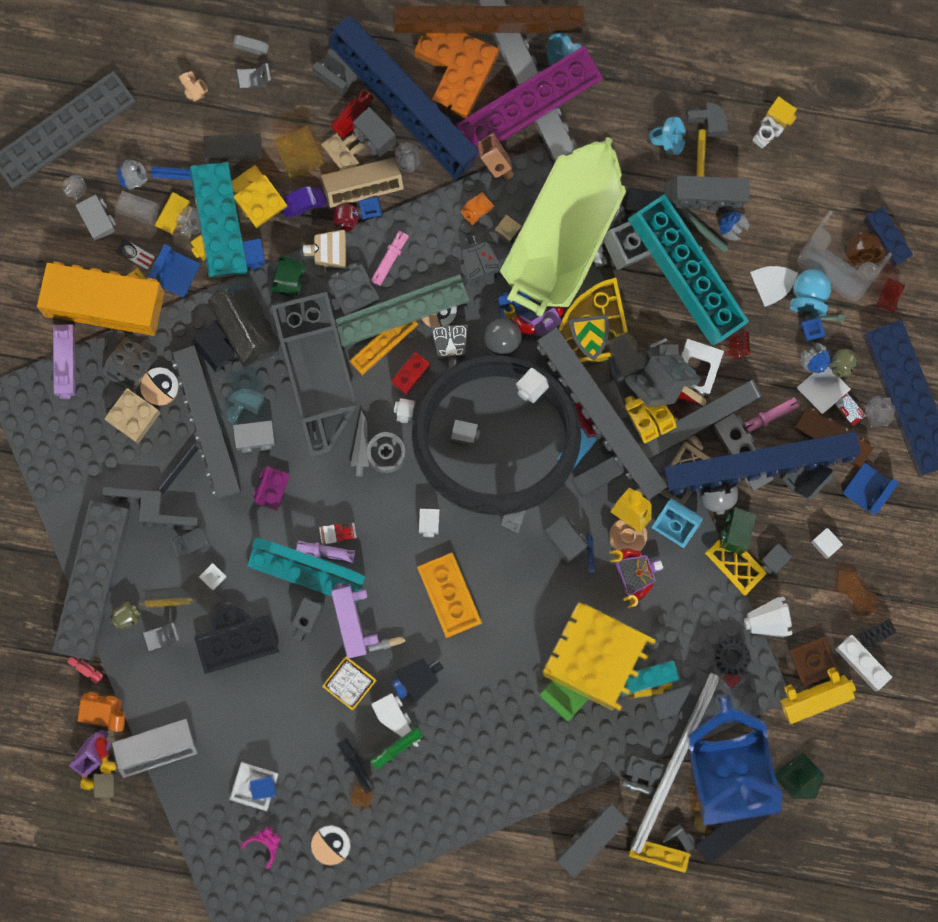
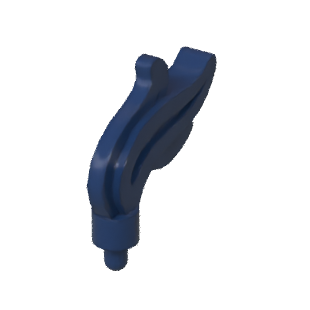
M588 533L585 537L588 541L586 542L589 573H595L593 537Z

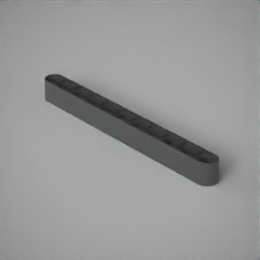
M753 379L675 422L677 426L675 429L663 435L658 432L659 437L646 444L640 441L638 445L650 460L757 401L763 395ZM615 456L572 480L581 497L627 472L623 466H618L614 460Z

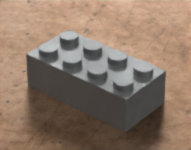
M675 176L664 184V193L675 210L689 207V210L707 208L708 211L725 209L726 212L737 211L738 208L743 207L744 204L750 201L749 179Z
M604 804L596 812L598 816L594 820L589 819L583 826L585 830L581 834L576 833L571 838L570 842L572 844L567 849L563 847L557 853L558 859L556 861L573 878L584 869L629 821L612 804L608 806Z

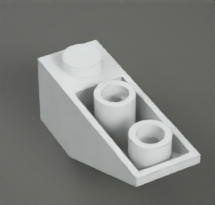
M390 694L371 704L380 722L403 737L411 731L409 727L411 721L407 713L402 714L399 707L403 705L398 696L394 697L393 694ZM419 739V740L416 741L413 745L416 746V747H418L419 745H418L417 742H419V741H421V740Z

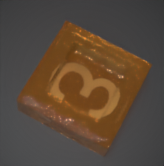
M355 785L350 804L370 808L373 791L365 793L362 786Z

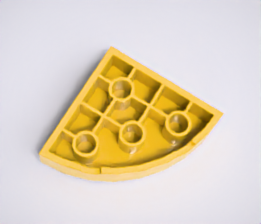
M616 278L600 282L580 295L569 307L560 324L559 332L582 365L632 353ZM608 315L609 335L602 353L595 360H592L579 349L574 341L570 319Z

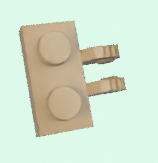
M336 133L322 143V147L340 171L359 165L354 155L364 148V144H357L351 151L347 148L349 144L356 140L354 134L342 141Z

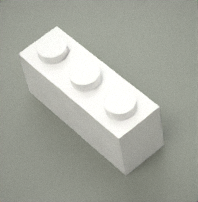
M853 635L848 636L835 648L874 691H879L892 678Z

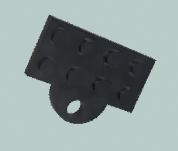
M234 606L225 607L216 613L212 621V632L194 637L204 674L280 652L270 616L266 615L250 620L245 611ZM227 611L234 613V619L231 622H226L223 618Z

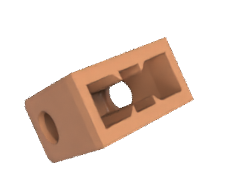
M492 133L477 142L480 158L494 177L502 176L505 181L512 178L514 174L511 171L510 158L495 134Z

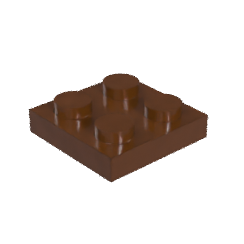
M826 637L789 650L802 687L829 677L827 670L835 668L839 673Z

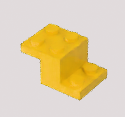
M256 165L231 181L236 204L256 228L287 207V204L271 182L260 172Z

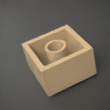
M127 388L105 417V421L139 444L161 413Z

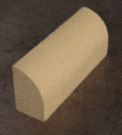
M394 157L321 175L330 208L404 189L402 176Z

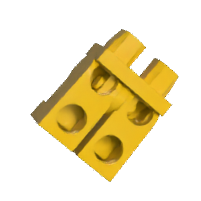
M629 396L624 399L628 417L644 444L659 437L658 430L663 435L677 427L674 416L666 405L647 407L640 398L635 400L633 396Z

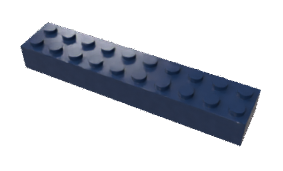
M349 16L338 24L332 31L328 46L454 180H457L468 171L479 154L475 144L465 138L464 133L452 124L451 119L439 110L437 104L426 96L423 89L418 88L414 84L412 78L400 69L399 64L387 55L383 47H379L372 35L366 33L357 20Z
M850 432L667 466L663 469V476L667 485V493L671 492L672 495L683 494L686 489L695 492L702 490L703 486L708 485L710 488L721 487L724 482L733 485L740 483L742 479L746 478L748 481L759 480L761 475L771 478L778 476L783 471L786 474H792L799 471L800 468L808 471L816 469L821 464L824 467L834 466L837 464V461H842L843 464L851 463L857 460L856 458L861 455L857 432Z

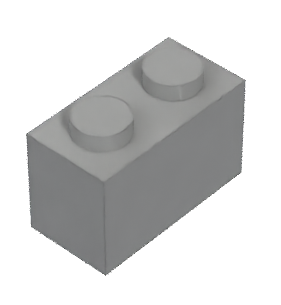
M94 195L76 204L95 242L115 232L113 226L116 223L111 214L107 216L104 210L107 206L102 198L98 199Z
M272 421L233 425L236 449L241 450V453L252 452L253 448L270 450L272 449L271 446H276Z

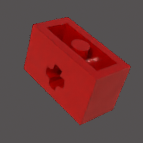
M415 352L391 380V385L407 396L429 370L430 363Z

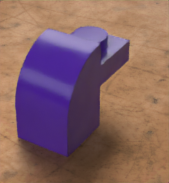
M304 187L282 198L287 204V207L283 209L286 218L300 216L309 209L323 207L327 204L321 187Z

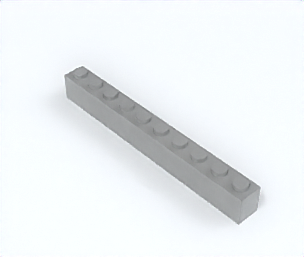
M476 0L479 6H506L504 0ZM492 33L517 87L540 73L535 67L537 62L534 55H530L527 50L529 49L528 42L525 38L522 39L520 33ZM559 107L534 122L554 164L558 156L563 154L565 156L570 155L573 150L577 149L574 139H570L567 134L569 129L566 122H562L559 117L561 115Z

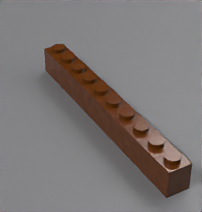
M394 6L393 13L394 33H582L585 24L584 6Z

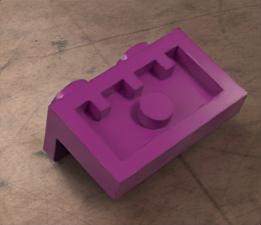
M267 466L266 470L263 469L259 478L262 481L260 488L256 487L253 495L255 503L278 511L290 474L273 469L270 466Z

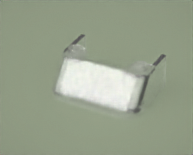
M829 211L799 253L797 262L804 270L815 269L822 271L829 278L831 289L847 300L856 302L861 299L893 254L889 252L879 267L874 263L866 262L857 271L826 249L831 242V236L828 231L823 229V226L833 213Z

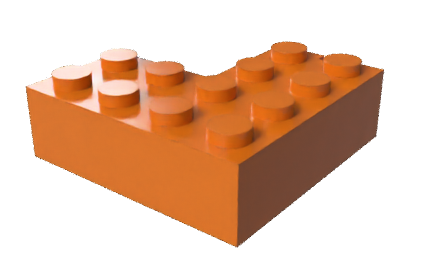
M423 33L424 36H421L414 50L415 57L446 71L432 101L437 104L439 109L445 112L449 111V105H451V114L464 120L469 117L499 55V49L466 33Z

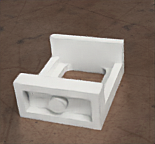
M687 339L682 353L684 361L688 363L689 358L694 357L709 362L711 365L703 387L696 385L687 387L703 398L704 396L708 397L724 351Z

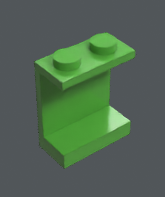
M554 681L539 695L567 722L588 700V698Z

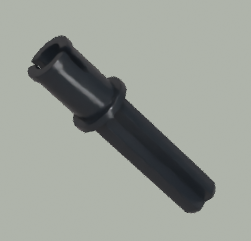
M348 738L338 742L337 746L345 758L344 761L348 762L364 792L369 793L373 791L375 787L357 757L358 753H355L350 745Z

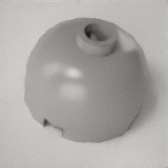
M724 482L721 487L706 489V486H703L704 488L699 491L704 507L716 512V514L727 513V510L731 509L738 499L737 484L729 485L728 482Z

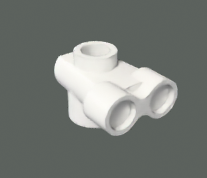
M765 116L761 121L762 126L753 138V142L759 147L764 148L775 136L778 137L784 129L780 124L775 123L770 116Z

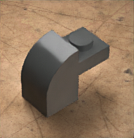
M706 103L705 110L693 108L691 111H688L687 123L706 122L707 137L724 136L727 134L726 114L718 105Z

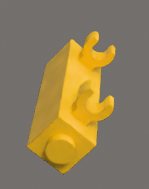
M835 668L827 670L830 681L797 694L792 685L784 687L787 698L780 700L786 719L790 724H793L855 699L853 692L856 689L852 680L849 681L845 675L839 676L838 671Z

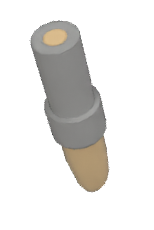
M403 637L384 639L376 644L368 645L369 652L399 645L405 642V639Z

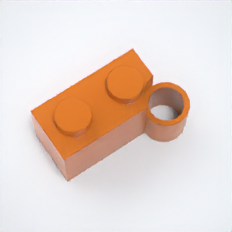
M94 692L84 693L80 701L78 721L106 726L112 731H123L126 716L125 713L121 712L123 700H119L114 696H99Z

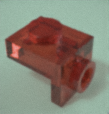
M888 278L881 290L876 305L894 313L905 285Z
M742 331L731 334L729 336L730 351H725L724 356H731L732 360L743 359L744 355H750L749 332Z

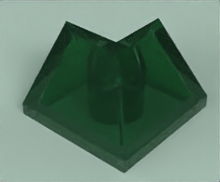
M804 752L775 773L776 781L790 800L816 799L825 776Z

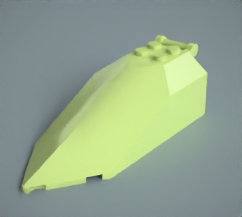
M606 137L605 141L600 143L596 141L573 150L570 155L565 156L563 154L558 156L500 270L512 287L507 300L515 301L531 309L540 317H542L547 306L569 307L581 287L626 193L625 186H622L620 181L622 174L616 152L611 146L613 142L611 138ZM517 291L536 300L537 302L541 303V305H538L520 296L519 294H517Z

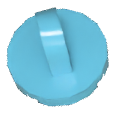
M563 32L554 33L548 39L549 46H546L547 60L550 66L581 48L582 45L580 43L572 44L568 35Z
M669 117L663 127L655 128L649 133L651 143L653 145H664V149L669 155H678L684 148L685 140L682 139L683 135H685V127L680 118Z

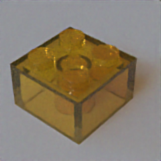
M309 126L273 140L289 179L324 165L323 158Z

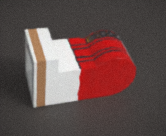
M355 523L319 527L322 545L357 538Z

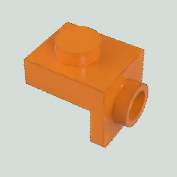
M482 192L468 201L462 208L461 213L471 225H474L479 218L490 212L494 205Z

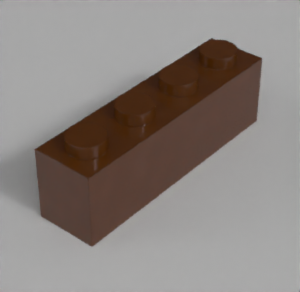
M807 408L793 429L809 440L853 432L848 428H840L837 426L838 423L831 418L825 419L820 416L821 412L814 408ZM858 438L861 455L856 458L857 460L849 463L858 469L863 466L873 449L870 446L871 443L864 438Z

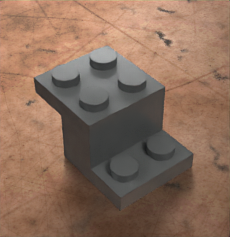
M673 354L651 357L642 374L628 375L625 382L644 404L650 407L674 404L684 386L698 385L701 379L695 370L684 361L681 355Z

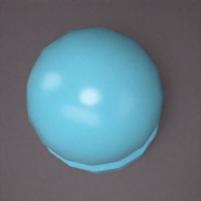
M815 269L803 271L798 275L794 283L796 298L790 301V309L803 314L804 310L812 312V316H825L828 311V305L824 304V302L831 294V282L827 275Z

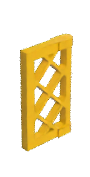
M718 540L706 550L705 554L744 596L747 595L767 573L747 551L741 554L747 563L737 562L736 553H734V562L725 561L724 551L728 550L719 548L721 541ZM715 551H721V561L713 554ZM725 564L734 565V575L725 567ZM737 565L747 566V576H738ZM750 566L758 573L755 577L750 576ZM738 579H747V585L744 587Z

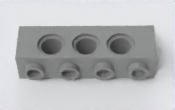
M734 413L713 426L728 454L740 453V448L746 447L749 451L759 450L755 449L752 444L754 440L751 434L744 431L742 419L739 416L736 417ZM737 431L740 438L738 440L731 439L730 432ZM761 475L759 480L748 481L747 478L744 480L750 490L754 492L771 482L774 478H767L766 475Z

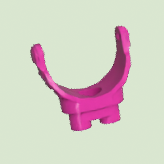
M266 827L264 831L261 830L257 835L248 838L241 845L243 849L250 841L264 843L271 853V859L265 867L266 869L272 866L279 841L281 840V836L278 834L274 835L270 827Z

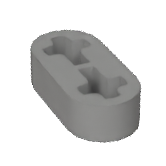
M239 35L235 36L232 44L240 50L263 56L267 55L269 45L264 42Z

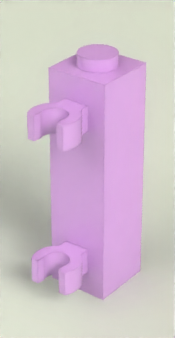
M53 325L54 394L59 396V399H71V396H76L75 327L73 325Z
M346 582L335 584V588H332L331 593L347 658L367 654L366 645L379 642L377 634L364 637L355 600L367 598V591L362 589L353 592L351 584L346 585Z

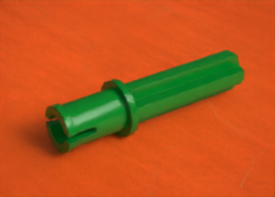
M419 728L413 729L387 749L383 748L384 751L371 759L370 762L378 770L423 737L422 732Z

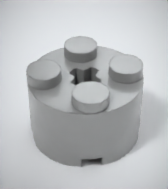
M382 432L375 435L367 446V457L370 465L382 473H391L401 468L406 457L405 446L402 440L390 432ZM386 448L389 452H392L388 454V457H385L384 454H381V452H384V449Z

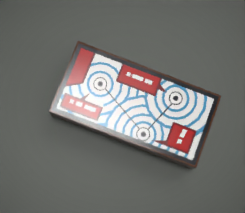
M849 392L833 404L851 428L868 416Z

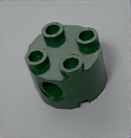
M279 256V263L276 266L271 292L294 298L300 292L302 282L298 280L302 278L306 264L300 260Z

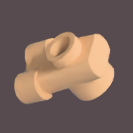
M192 71L179 76L182 85L186 88L185 94L188 99L198 101L204 97L203 94L208 92L205 83L201 79L196 81Z

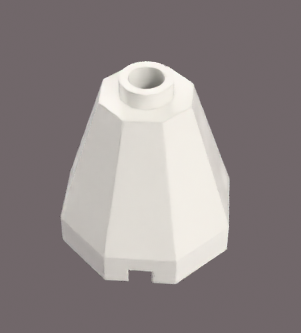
M776 598L748 613L747 618H744L746 630L749 629L750 633L777 637L792 635V631H788V627H792L787 603H782L785 601V598Z

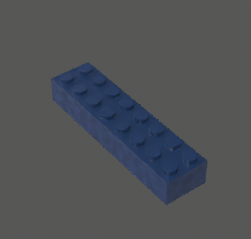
M899 320L865 333L863 336L918 478L938 471V410L903 321Z

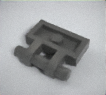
M630 754L624 773L630 775L631 778L630 781L623 779L621 787L628 788V791L643 792L646 796H654L657 788H654V784H660L668 765ZM638 778L648 780L647 784L637 783Z

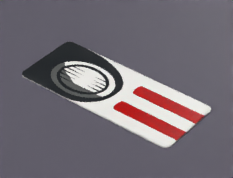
M125 239L117 249L119 254L145 269L149 268L155 258Z

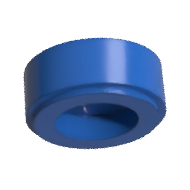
M394 680L392 684L399 697H406L407 693L400 680Z

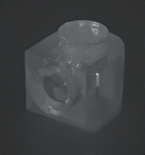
M72 175L62 182L64 185L62 190L68 198L72 196L77 200L87 190L85 181L79 175Z

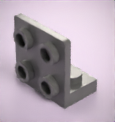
M331 48L320 63L316 61L312 66V73L342 95L357 77Z
M124 337L106 360L102 375L136 393L140 387L142 377L156 360L157 354Z

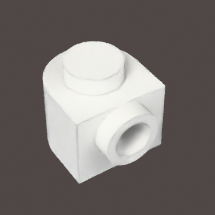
M400 398L399 402L396 401L394 413H397L396 421L401 423L413 421L416 401Z

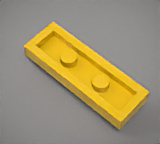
M646 841L640 853L630 848L628 856L685 873L690 854Z

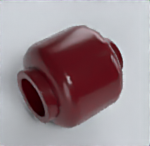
M351 203L335 207L333 210L334 226L339 230H345V232L352 231L358 225L357 208L351 205Z

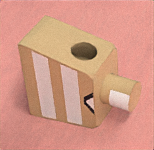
M345 230L314 235V244L303 245V256H315V265L346 269Z

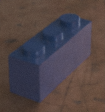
M883 206L866 216L863 221L871 234H875L882 240L885 255L893 268L911 258L913 253Z

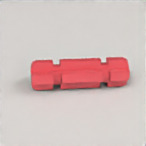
M72 656L68 659V664L72 667L76 666V670L87 678L90 677V680L95 684L99 683L103 675L99 671L95 672V668L84 660H79L80 658Z

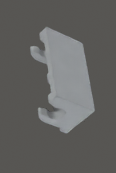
M526 511L504 515L501 525L519 533Z

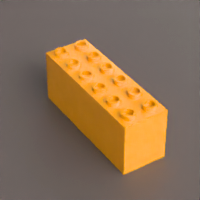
M54 261L53 264H46L37 307L44 317L155 336L165 292L158 280L153 278L143 280L135 275L120 276V273L113 271L103 273L100 269L96 268L86 270L79 265L69 267L64 266L61 262Z

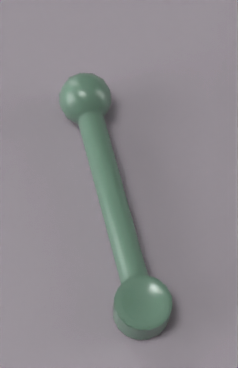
M842 314L838 316L806 315L805 317L806 321L820 317L821 320H837L838 322L845 320V316Z

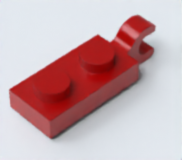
M363 90L359 94L358 99L353 98L330 125L340 138L345 140L351 133L353 121L366 110V106L373 101L374 97Z

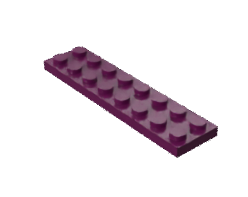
M583 46L456 124V127L464 133L465 138L469 142L475 144L479 151L477 142L492 133L495 134L501 143L604 80L587 48Z

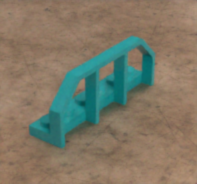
M256 537L252 545L253 551L247 564L249 568L331 597V590L335 588V584L346 582V585L351 584L352 590L355 592L362 590L366 580L364 575L345 567ZM258 549L265 550V551H269V552L278 554V555H280V556L286 557V558L289 559V561H288V560H285V559H283V558H280V557H277V556L268 554V553H266V552L260 551V550H258ZM294 561L320 569L322 572L294 563ZM327 572H329V573H331V574H334V575H337V576H340V577L345 578V579H347V580H350V581H352V582H354V583H357L358 585L353 584V583L348 582V581H345V580H342V579H339V578H336V577H334V576L328 575Z

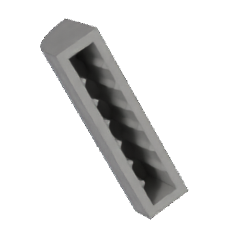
M187 719L112 743L118 770L123 778L198 754Z

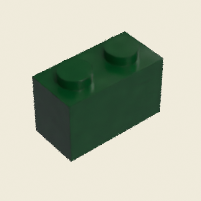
M736 507L727 512L724 517L725 527L719 538L721 541L720 548L739 555L746 552L749 548L756 515Z

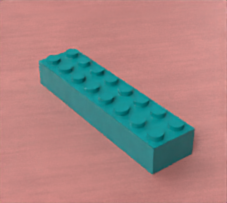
M665 194L628 218L711 346L720 343L749 322Z

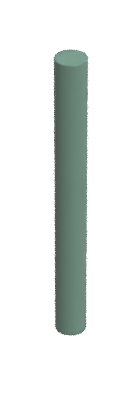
M684 207L683 209L676 210L723 253L728 250L729 247Z

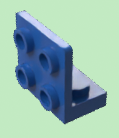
M164 244L148 278L158 280L163 289L184 298L200 264L174 252L170 246Z
M864 463L843 492V495L875 516L899 482L895 479H887Z

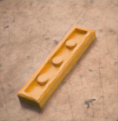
M414 321L378 334L349 362L363 376L415 329L418 323Z

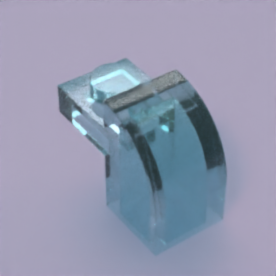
M241 389L233 393L228 401L234 404V407L230 406L227 411V422L231 425H236L243 409L258 415L266 399L265 396L250 389Z

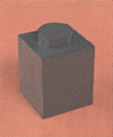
M777 544L760 561L763 564L761 567L768 574L773 573L775 575L792 556Z

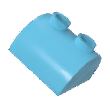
M670 498L653 524L652 529L685 548L701 524L703 517L680 502Z

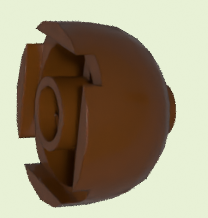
M860 232L849 241L847 246L848 263L855 267V263L862 264L861 267L876 265L882 261L881 257L884 256L885 258L886 256L882 240L875 234Z

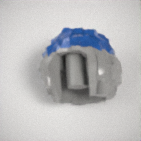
M136 160L124 161L119 170H117L119 184L129 190L141 187L147 181L146 169L142 166V163Z
M736 211L723 213L719 224L723 237L734 241L741 239L737 234L742 232V227L747 231L750 227L746 216Z
M812 343L815 349L812 348L809 352L803 350L800 354V361L806 371L819 374L825 372V369L829 366L830 355L825 346L820 343Z

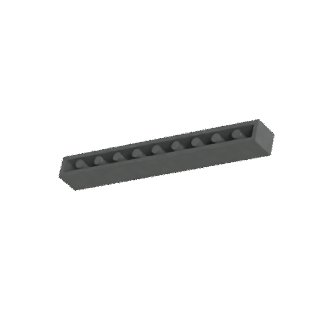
M557 327L537 340V350L542 356H547L549 359L547 364L553 372H558L560 375L558 379L564 388L568 387L572 393L569 395L575 404L579 402L583 408L580 410L586 419L590 418L593 422L592 429L597 435H602L604 438L602 443L608 451L612 450L616 455L614 457L615 462L619 467L623 466L627 471L625 476L629 482H634L638 487L636 491L641 492L642 496L649 500L665 489L667 485Z

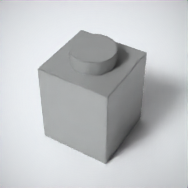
M455 420L451 441L474 446V442L479 441L481 430H477L478 424Z

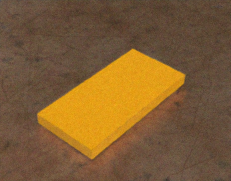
M453 552L417 566L446 638L482 624Z

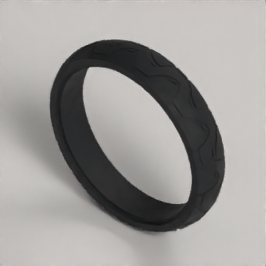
M488 355L458 363L432 382L422 396L415 412L412 426V444L421 472L428 483L443 498L471 512L485 515H508L526 511L543 503L562 487L578 459L581 446V425L571 396L551 373L521 358ZM531 368L543 375L549 386L544 394L557 408L566 433L564 450L554 468L536 484L521 491L507 494L476 492L458 484L447 476L434 460L427 440L430 420L440 402L457 387L475 379L501 376L520 380Z

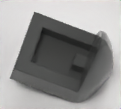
M680 824L672 828L663 839L664 843L677 836L686 852L694 849L692 844L695 842L690 833L686 834Z

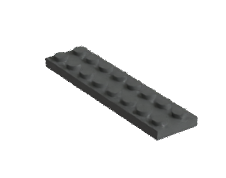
M112 71L0 151V173L11 188L15 189L136 103V100L116 73Z

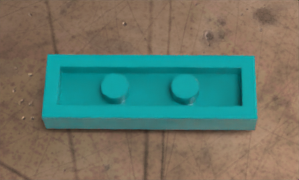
M674 661L636 671L639 673L637 677L630 674L624 688L630 691L629 694L678 681L679 677Z

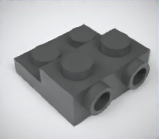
M355 263L347 268V272L343 274L337 272L330 276L331 280L328 281V285L345 316L360 311L380 300L362 264L358 266Z

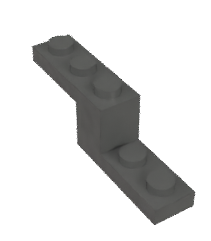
M103 487L102 495L107 497L109 501H119V498L127 499L126 502L138 503V500H141L139 522L144 523L143 526L155 527V524H162L163 528L174 529V526H182L183 530H194V527H199L198 518L161 515L162 492Z

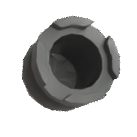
M506 318L496 319L486 327L484 347L489 354L514 356L519 351L522 343V332L514 321Z

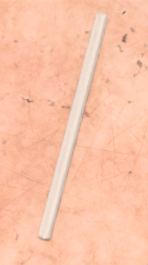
M711 673L632 843L631 849L637 853L641 852L688 750L689 734L698 728L720 680V677Z

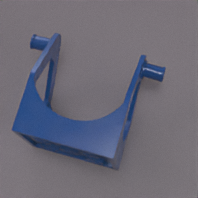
M725 695V700L724 696H720L718 701L721 711L689 734L688 756L704 826L780 813L782 807L783 793L778 787L773 770L766 722L741 710L732 708L730 695ZM737 721L755 729L744 736L731 740H700V738L722 723Z

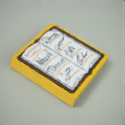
M346 656L322 687L353 711L377 680Z

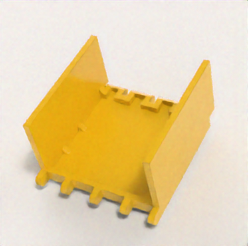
M578 602L571 615V618L577 622L575 624L568 621L562 633L568 639L566 641L559 638L553 650V653L559 655V657L550 656L543 670V676L611 711L614 708L621 710L622 707L616 704V701L621 692L629 694L630 691L624 688V685L630 674L635 677L638 676L639 673L632 670L638 657L647 659L648 656L641 653L644 645L646 646L648 642L654 644L656 640Z

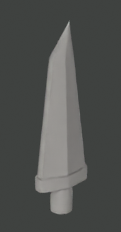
M362 411L350 463L351 467H356L355 476L358 477L363 476L364 467H369L367 457V420Z

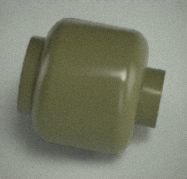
M850 349L836 351L829 363L832 373L836 377L850 376L858 364L856 354Z
M126 601L115 607L110 617L117 629L127 630L139 622L141 612L136 604L132 605Z

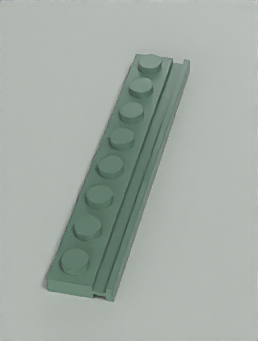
M459 274L335 319L341 348L467 303L469 298Z

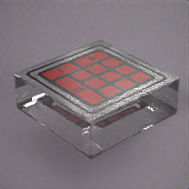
M724 672L719 677L730 693L745 681V678L740 673L729 675Z

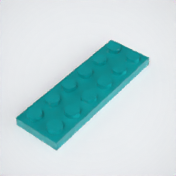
M228 162L191 166L190 174L209 278L246 274L248 271Z

